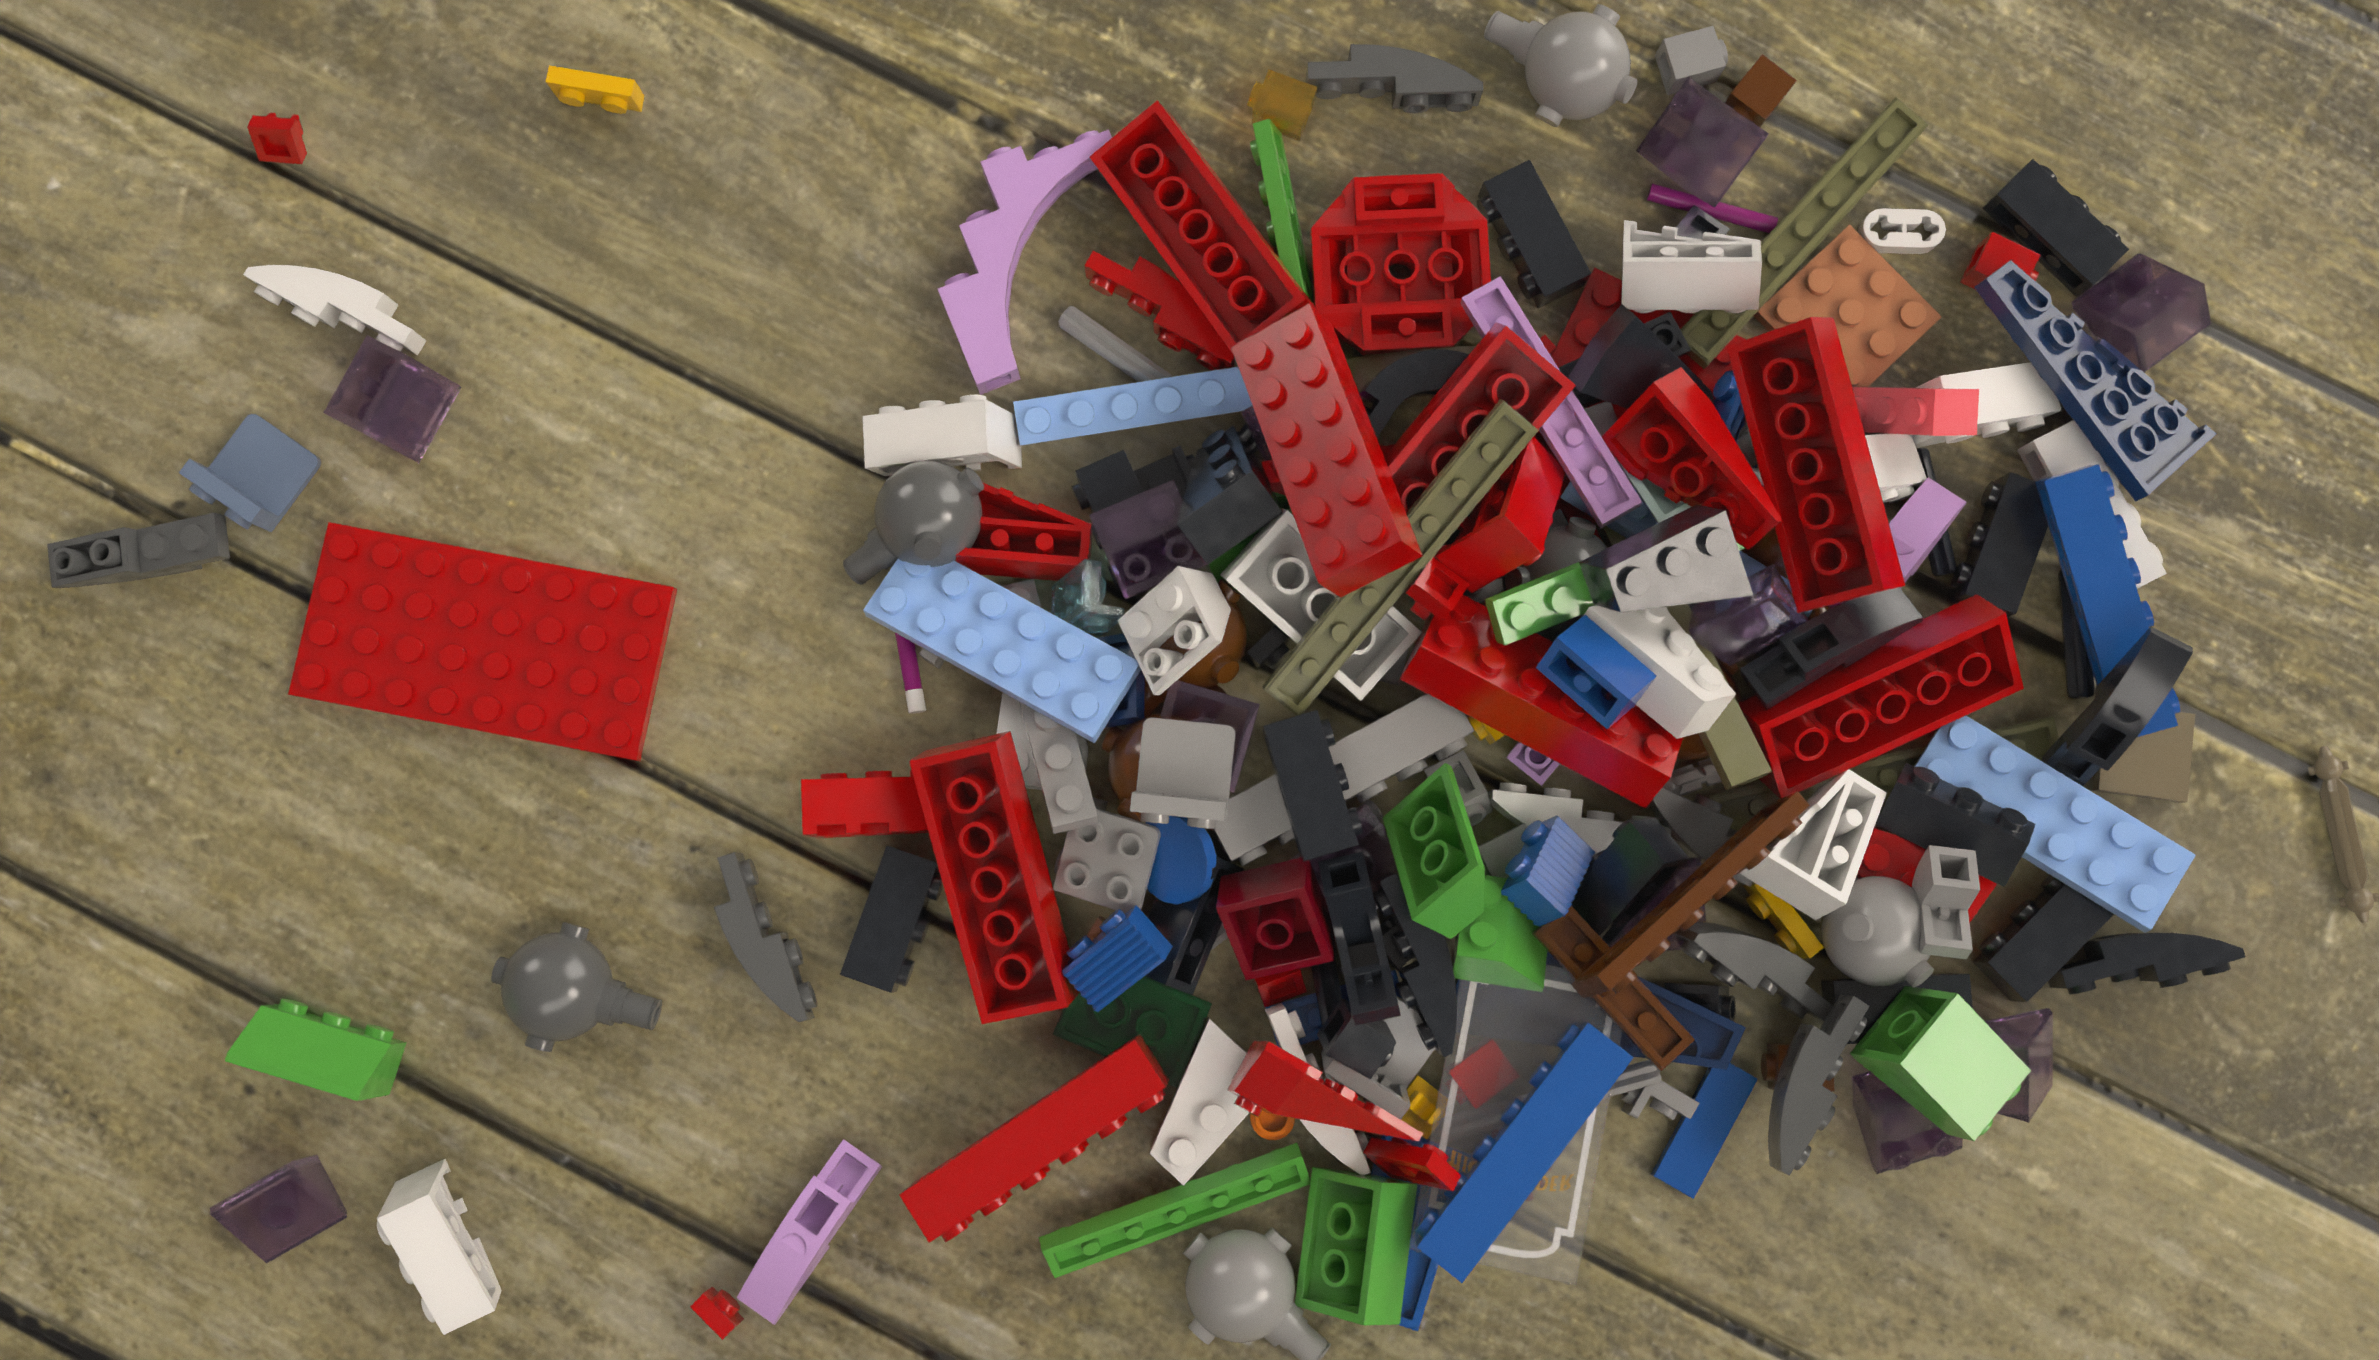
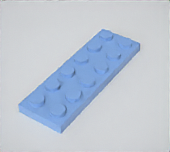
M897 559L863 609L866 617L1093 743L1096 742L1141 671L1136 659L956 561L943 566L931 567L930 565H916Z
M1968 716L1938 728L1914 767H1925L1932 770L1940 779L1954 786L1970 788L1978 792L1984 800L2001 808H2012L2022 813L2028 821L2036 824L2030 843L2022 858L2144 933L2152 930L2196 856L2194 853Z

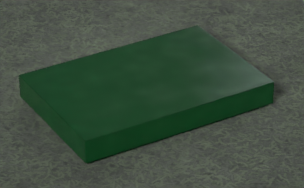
M1144 976L1099 1012L1094 1011L1092 1005L1088 1004L1086 998L1082 997L1081 993H1079L1067 1008H1063L1053 1035L1105 1057L1140 1034L1169 1078L1168 1084L1177 1088L1212 1003Z

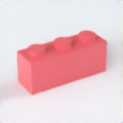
M1852 387L1864 432L1929 436L1977 435L1979 389Z

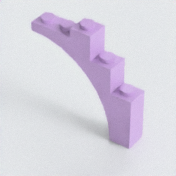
M1109 129L1101 133L1095 130L1083 133L1074 140L1073 144L1060 149L1056 146L1045 148L1036 153L1034 159L1027 161L1021 146L1011 149V147L996 149L987 156L986 160L981 161L985 180L998 210L990 212V210L975 212L967 217L965 223L959 225L977 273L971 276L968 273L955 275L945 281V286L938 288L941 300L980 395L1021 379L1011 348L1008 316L1012 280L1021 252L1038 221L1054 202L1083 177L1098 169L1089 156L1112 138Z

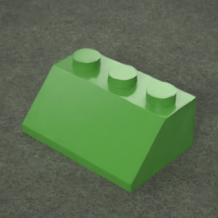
M1444 763L1382 818L1412 920L1452 939L1484 913L1485 867L1452 766Z
M281 999L279 1004L260 1006L231 1046L225 1058V1062L348 1099L361 1101L390 1095L407 1042L392 1038L394 1031L371 1024H367L365 1030L350 1026L351 1018L345 1015L325 1011L323 1016L320 1017L307 1013V1004L289 999Z
M1312 1167L1295 1305L1297 1307L1364 1326L1400 1324L1417 1184L1378 1175L1366 1174L1362 1176L1357 1172Z

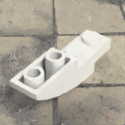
M293 265L248 267L243 274L257 284L254 290L256 294L279 306L282 299L295 307L291 313L316 327L319 320L334 329L338 322L341 321L360 333L363 332L365 327H368L378 333L375 339L378 343L397 354L401 352L402 348H405L418 356L426 343V340L414 330L391 318L399 306L384 293L357 280L316 268Z
M1500 783L1499 790L1487 792L1491 805L1517 826L1525 823L1528 827L1534 821L1540 820L1543 822L1558 815L1596 852L1595 854L1605 850L1614 840L1612 837L1613 832L1623 823L1614 821V813L1602 811H1587V817L1581 818L1583 800L1571 798V790L1544 788V795L1526 793V785ZM1632 816L1631 819L1642 820L1655 817ZM1664 827L1671 836V830L1668 827Z
M1282 1003L1265 1009L1280 1048L1320 1070L1313 1053L1308 1055L1303 1053L1298 1039L1306 1035L1296 1011L1287 1013ZM1300 1119L1316 1140L1343 1164L1362 1176L1371 1173L1366 1161L1368 1157L1363 1154L1368 1144L1363 1131L1355 1133L1354 1129Z

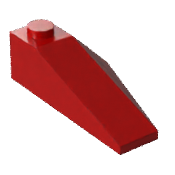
M1682 367L1653 382L1601 436L1613 456L1629 474L1640 481L1648 479L1666 491L1664 496L1676 504L1682 501L1691 507L1697 504L1726 510L1736 542L1748 550L1782 521L1781 516L1714 404Z
M1253 1041L1227 1089L1238 1096L1234 1102L1236 1106L1256 1117H1259L1263 1110L1270 1114L1418 1142L1423 1134L1379 1106L1368 1101L1366 1103L1358 1100L1359 1096L1356 1092L1328 1078H1325V1080L1321 1079L1320 1077L1323 1072L1269 1041Z

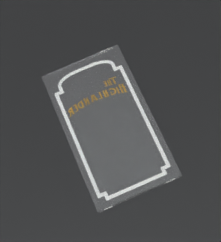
M1546 965L1543 992L1460 979L1457 992V1021L1453 1053L1445 1057L1429 1141L1430 1145L1441 1149L1448 1155L1447 1162L1457 1172L1460 1171L1466 1176L1477 1162L1471 1157L1474 1150L1487 1134L1495 1138L1505 1125L1500 1120L1501 1115L1516 1097L1523 1101L1529 1094L1533 1086L1528 1083V1080L1544 1060L1551 1065L1558 1056L1561 1049L1556 1044L1572 1023L1579 1028L1583 1021L1589 1022L1618 1046L1620 1045L1622 1031L1591 997L1582 998L1571 985L1575 980L1565 969ZM1612 1087L1477 1264L1560 1281L1565 1285L1577 1284ZM1421 1185L1409 1249L1417 1253L1422 1252L1416 1246V1240L1420 1235L1414 1230L1430 1209L1438 1213L1448 1200V1197L1443 1194L1444 1189Z

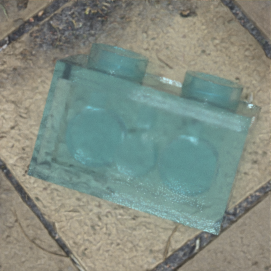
M1084 559L1052 586L1051 614L1098 638L1118 623L1117 620L1124 615L1125 609L1101 605L1106 593V581L1101 577L1102 562Z

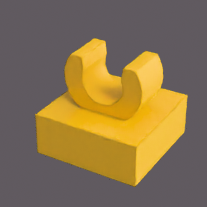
M1416 1074L1406 1088L1411 1106L1401 1120L1422 1132V1136L1427 1140L1438 1126L1439 1120L1445 1116L1448 1098Z

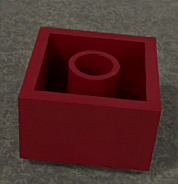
M1296 858L1221 876L1216 909L1245 980L1333 961L1335 934L1328 907L1310 860L1302 862L1301 858Z

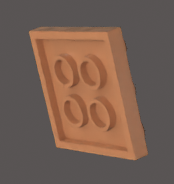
M1850 224L1754 315L1768 331L1809 317H1833L1852 387H1869L1942 318Z

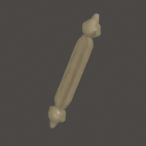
M2322 746L2319 749V757L2314 766L2308 767L2310 776L2316 775L2319 779L2323 780L2319 792L2339 880L2348 889L2345 898H2339L2340 907H2347L2356 914L2361 923L2368 922L2369 910L2372 909L2374 902H2379V894H2372L2365 888L2369 874L2348 787L2339 778L2343 770L2349 769L2347 760L2341 761L2336 756H2333L2328 746Z

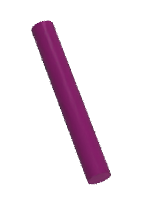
M1651 184L1647 196V201L1689 212L1693 205H1696L1717 220L1765 233H1770L1777 226L1778 217L1656 184Z

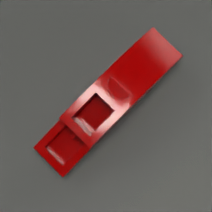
M1092 251L1084 267L1086 278L1090 280L1089 285L1093 289L1106 296H1112L1115 293L1129 300L1127 305L1141 315L1150 317L1152 313L1157 315L1153 321L1154 333L1158 335L1157 340L1165 347L1176 352H1180L1182 348L1197 356L1196 361L1200 365L1211 371L1234 367L1235 356L1180 282L1141 256H1139L1131 271Z

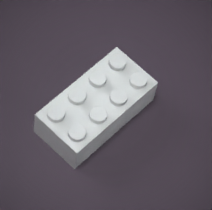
M1281 508L1283 513L1264 525L1220 575L1298 644L1337 595L1318 584L1294 516L1288 510ZM1392 606L1333 677L1361 701L1422 632Z

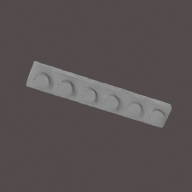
M1034 579L1002 586L1041 608ZM1019 702L1053 834L1097 824L1098 815L1075 732Z

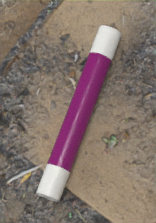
M895 633L908 713L926 711L915 643Z

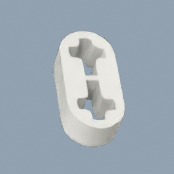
M1882 208L1869 213L1858 226L1857 232L1878 253L1923 254L1934 249L1945 236L1946 227L1941 216L1934 211ZM1877 222H1881L1883 230H1896V232H1889L1880 240L1878 233L1870 229ZM1923 223L1924 229L1931 231L1932 234L1923 241L1920 233L1907 231H1912Z

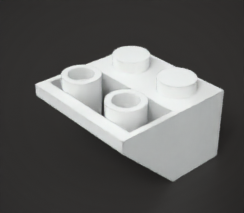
M1177 566L1117 620L1153 695H1161L1222 642L1231 608L1212 573ZM1174 635L1177 646L1189 650L1183 655L1177 651L1160 649L1159 647Z

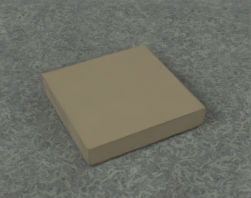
M2176 713L2178 726L2137 737L2108 771L2100 768L2094 774L2093 791L2178 803L2188 802L2195 714Z

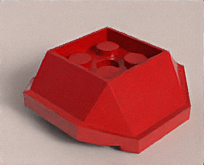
M1443 173L1354 177L1343 189L1339 197L1311 227L1314 306L1332 323L1336 335L1362 355L1455 347L1474 328L1473 323L1461 306V298L1491 282L1487 219L1470 201L1455 189V186ZM1395 264L1405 265L1410 270L1411 276L1407 279H1397L1391 275L1389 267Z

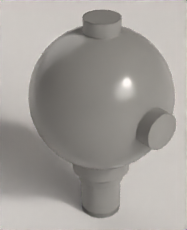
M1597 4L1593 13L1578 11L1560 15L1545 25L1535 20L1530 23L1527 21L1521 22L1507 14L1496 11L1486 26L1484 38L1508 50L1510 54L1514 55V61L1525 66L1527 86L1535 101L1540 105L1535 115L1551 126L1558 127L1563 118L1581 120L1594 117L1607 110L1616 101L1626 104L1631 99L1637 86V79L1629 76L1631 59L1627 42L1616 27L1620 16L1604 5Z
M1856 876L1846 905L1822 918L1821 936L1828 957L1837 969L1854 981L1870 986H1889L1906 980L1914 988L1927 980L1934 971L1927 962L1930 955L1920 954L1919 951L1921 935L1919 898L1912 887L1899 880L1884 876H1870L1859 879Z
M1273 1227L1265 1235L1251 1230L1236 1229L1219 1233L1210 1239L1200 1232L1184 1250L1183 1254L1191 1260L1185 1281L1186 1297L1191 1312L1195 1317L1188 1328L1205 1344L1209 1345L1215 1337L1235 1343H1246L1265 1338L1274 1347L1280 1345L1283 1349L1287 1348L1299 1360H1321L1331 1346L1324 1337L1307 1323L1308 1320L1302 1316L1304 1311L1293 1302L1295 1278L1290 1261L1286 1256V1252L1291 1248L1292 1244Z

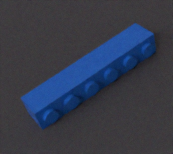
M2096 464L2036 481L2035 484L2096 685H2098L2149 627L2154 626V618L2147 601H2140L2136 584L2141 583L2140 571L2134 558H2127L2123 541L2128 539L2126 525L2120 514L2114 515L2110 498L2115 496L2112 479L2107 471L2101 472L2100 465ZM2173 688L2137 737L2178 726L2175 714L2180 713V704Z
M1583 1021L1579 1028L1573 1023L1568 1027L1556 1044L1561 1049L1558 1056L1551 1065L1544 1060L1528 1080V1083L1533 1086L1529 1094L1523 1101L1516 1097L1509 1104L1500 1117V1120L1505 1123L1495 1138H1492L1489 1134L1484 1137L1471 1155L1477 1161L1466 1176L1460 1171L1458 1172L1461 1174V1177L1454 1191L1444 1190L1443 1192L1448 1197V1200L1438 1213L1430 1209L1414 1230L1420 1235L1416 1240L1417 1248L1461 1283L1464 1282L1634 1058L1589 1022Z

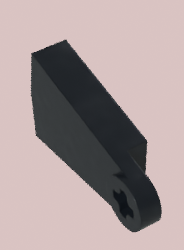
M1623 304L1619 306L1591 339L1568 377L1580 392L1628 409L1653 382L1682 367L1712 403L1714 402L1711 390Z

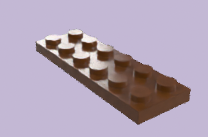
M1796 791L1764 806L1571 983L1572 987L1582 998L1597 994L1603 998L1612 991L1617 994L1626 988L1637 977L1633 969L1646 959L1652 962L1671 945L1666 939L1679 929L1685 931L1704 915L1700 908L1701 906L1705 905L1712 898L1716 901L1732 890L1738 883L1733 877L1745 868L1751 870L1770 854L1766 846L1777 838L1783 840L1792 834L1803 823L1798 816L1810 804Z

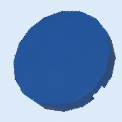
M1169 816L1168 824L1146 822V824L1157 827L1161 834L1147 889L1161 901L1177 905L1200 898L1211 887L1213 879L1210 878L1212 876V868L1216 867L1217 856L1212 839L1205 828L1187 826V817Z

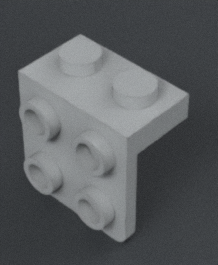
M1163 718L1146 719L1142 729L1137 789L1132 792L1130 811L1140 812L1141 821L1168 824L1169 816L1188 817L1187 826L1214 829L1216 821H1225L1228 814L1236 735L1233 727L1222 724Z
M1093 797L1098 815V823L1067 832L1064 848L1059 852L1055 863L1054 871L1057 875L1053 890L1114 910L1121 909L1123 913L1128 912L1135 905L1141 910L1161 837L1160 831L1155 826L1106 811L1108 802Z
M1397 996L1401 1016L1382 1020L1387 1023L1397 1043L1394 1046L1389 1062L1385 1066L1379 1067L1371 1079L1327 1056L1324 1049L1321 1051L1326 1078L1352 1089L1364 1097L1363 1101L1365 1103L1366 1101L1373 1103L1401 1120L1411 1106L1406 1088L1435 1048L1428 1051L1420 1038L1416 1025L1422 1023L1416 1008L1408 1009L1403 1000Z

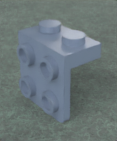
M250 414L244 419L209 467L189 458L179 473L193 483L189 490L196 496L212 505L217 499L227 506L228 509L224 515L248 530L254 524L272 532L321 466V460L262 417Z

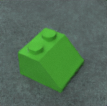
M1485 875L1484 913L1455 937L1452 963L1455 979L1543 992L1547 950L1532 934L1539 926L1533 925V920L1527 919V914L1521 913L1520 908L1514 907V902L1508 901V896L1501 894L1507 878Z

